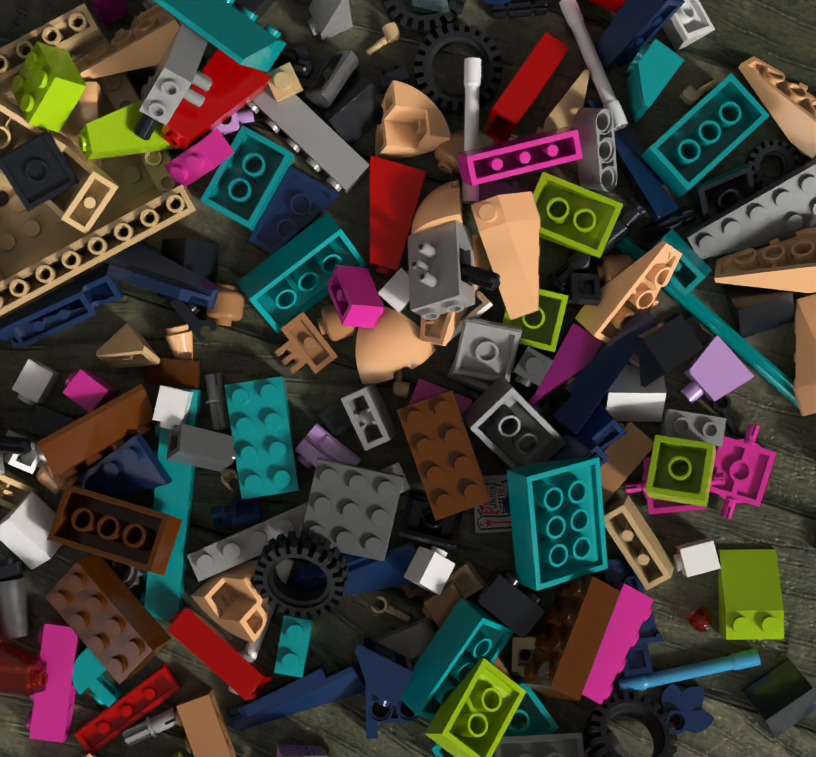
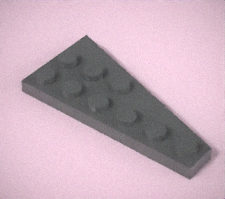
M816 158L684 233L692 250L701 259H706L769 244V241L776 238L779 241L796 237L795 232L816 227Z

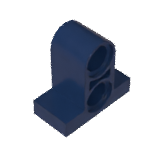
M365 682L366 739H378V723L412 722L419 718L414 712H406L402 709L403 701L401 699L397 706L390 703L389 708L385 712H376L372 706L375 701L371 699L372 694L368 692Z

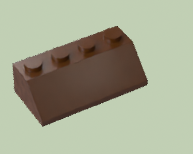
M143 385L136 386L37 442L35 451L52 480L60 477L61 480L70 477L77 472L76 466L83 462L88 466L102 458L101 452L111 448L112 451H115L126 443V438L136 433L137 435L141 433L143 435L152 429L151 424L155 421L152 420L154 411Z

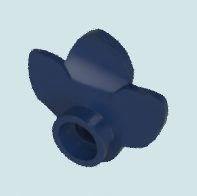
M671 683L665 688L661 696V703L664 709L661 714L667 712L670 717L672 715L679 716V720L674 724L675 729L671 734H680L685 730L698 733L712 724L714 717L701 709L704 701L703 687L690 686L680 691L674 683ZM669 717V718L667 719V721L665 722L666 724H669V723H670V722H669L670 717Z

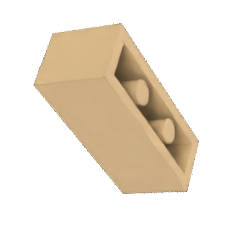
M629 495L604 508L605 528L645 589L649 590L671 578L675 565Z

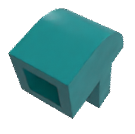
M87 647L78 656L73 665V685L79 695L89 687L92 690V697L99 704H105L109 708L122 693L102 674L107 669Z

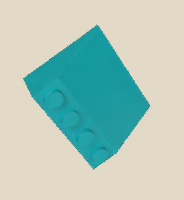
M153 0L240 65L268 72L287 44L279 38L282 34L279 30L268 23L265 27L256 21L259 17L257 14L245 6L242 10L233 4L235 0Z
M593 456L531 463L507 470L516 580L520 584L538 591L608 569L600 457Z

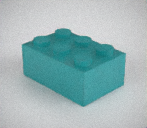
M242 125L231 144L234 153L220 164L200 201L205 206L253 232L287 170L295 161V157L292 152Z

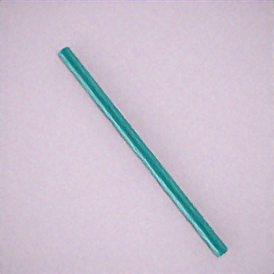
M628 236L615 247L622 254H629L633 261H637L646 254ZM670 280L667 285L661 287L799 408L793 390V381L693 293L689 292L684 296Z

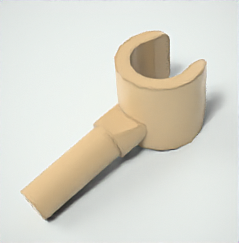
M395 22L388 23L382 27L384 37L380 38L366 50L369 56L383 45L393 43L400 38V31Z
M714 79L698 90L690 84L679 97L687 105H692L705 92L716 87L719 81Z
M402 370L396 371L393 393L398 397L407 398L410 383L401 381Z
M226 467L220 471L222 474L221 481L229 490L233 491L229 482L233 478H237L239 481L238 474L233 469Z
M377 596L378 599L383 600L385 603L383 610L378 609L376 606H371L375 613L387 612L405 622H408L410 619L409 615L390 605V601L386 596Z

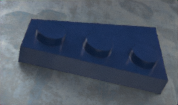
M290 166L252 232L249 241L274 254L338 198L340 193Z

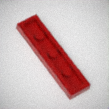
M165 663L117 699L109 708H105L76 730L73 735L87 754L90 753L92 755L182 688V684Z

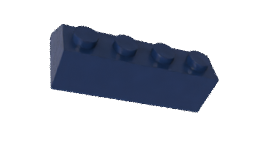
M359 633L356 638L355 651L368 692L372 694L371 699L385 707H388L390 703L397 706L414 673L411 659Z

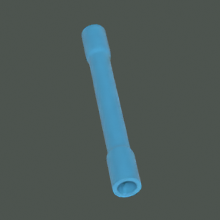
M754 648L720 658L651 673L617 678L619 693L621 691H628V694L639 692L650 687L759 666L761 665L760 656L757 649Z

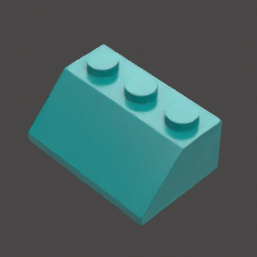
M657 39L654 40L651 46L645 43L626 70L630 74L625 81L631 121L635 124L649 109L684 61L682 57Z

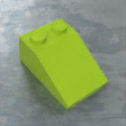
M542 172L533 193L541 219L539 237L601 258L623 204Z
M718 549V560L721 569H718L719 635L726 640L784 639V608L776 549Z
M481 658L439 707L425 734L454 757H492L526 691L485 658Z

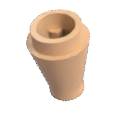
M185 323L167 327L165 338L174 358L193 359V330L189 329V325Z

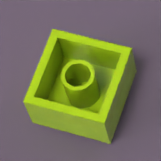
M36 42L32 51L27 54L21 71L14 77L11 90L29 125L60 132L87 86L68 51Z
M539 289V311L511 320L507 309H505L502 324L522 327L519 344L555 352L569 296Z
M655 435L645 490L648 497L707 507L716 456L714 443Z

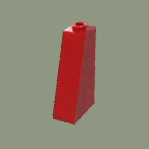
M545 32L492 108L481 132L497 143L509 141L570 47L565 45L560 38Z
M217 49L201 72L212 79L210 89L204 91L193 84L190 89L205 97L202 106L198 107L182 99L167 125H163L161 134L170 145L176 148L181 147L186 151L260 95L271 77L261 70L240 65L220 49Z
M371 155L370 264L375 266V272L391 276L392 272L397 273L400 268L412 221L425 182L426 171Z
M193 608L179 609L169 621L171 626L167 631L244 700L255 699L274 677Z

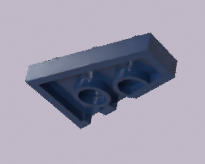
M141 433L132 437L78 478L86 490L109 497L146 490L172 482V479Z
M625 557L607 559L608 569L602 570L603 582L610 586H613L615 581L625 583L644 594L641 581ZM651 612L650 617L645 622L643 621L638 631L639 638L636 644L664 642L655 624L653 612Z

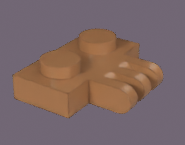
M304 312L281 328L289 341L274 353L277 357L284 354L285 351L289 353L281 361L284 366L294 359L296 364L288 370L291 375L305 364H308L313 372L317 374L338 358L337 354Z

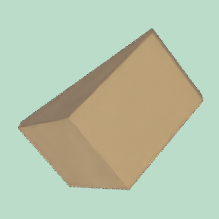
M128 323L101 346L96 353V356L112 369L157 365L160 362V358L143 336Z
M4 468L5 473L0 475V505L13 510L32 491L37 493L38 490Z

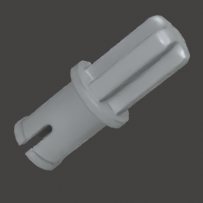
M222 373L204 375L208 395L206 404H209L212 427L214 430L229 428V419Z
M171 707L169 710L156 716H146L145 721L125 729L122 732L125 743L131 746L151 736L156 738L158 733L178 725L175 717L176 709Z

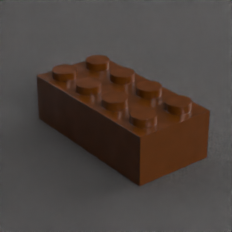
M451 389L396 408L435 520L491 501Z
M66 484L47 540L164 576L182 519Z
M91 554L77 561L45 596L119 684L139 672L171 639L101 556Z
M582 576L558 584L554 602L545 616L546 622L543 630L535 641V650L532 658L525 666V676L522 683L551 698L579 701L621 591L594 576Z

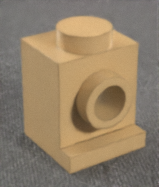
M513 633L511 636L510 668L512 672H516L517 676H525L524 669L532 658L535 650V641L539 633H528L524 639L517 633ZM523 649L530 651L528 658L523 659L520 657V652Z

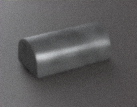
M352 50L333 51L305 91L306 97L312 103L321 108L330 107L359 64V60Z
M25 577L0 580V625L2 639L18 638L33 633Z

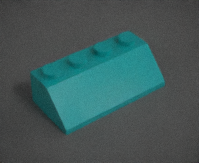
M327 212L242 277L237 283L251 303L278 334L282 331L281 328L302 312H307L329 295L327 284L336 265L364 268L367 264L339 225Z
M461 598L452 608L450 615L441 628L436 631L426 650L419 656L417 663L413 667L414 673L401 700L415 715L432 720L439 707L481 658H485L491 664L494 662L514 631L477 604Z

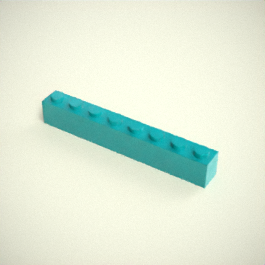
M183 389L193 392L186 425L199 428L202 390ZM157 421L155 437L159 438L158 449H154V454L172 479V482L167 485L150 488V495H154L153 506H149V509L182 519V523L164 576L143 570L142 579L147 580L146 592L142 591L140 602L153 618L171 619L179 609L183 610L195 466L166 459L171 429L159 427L160 421Z

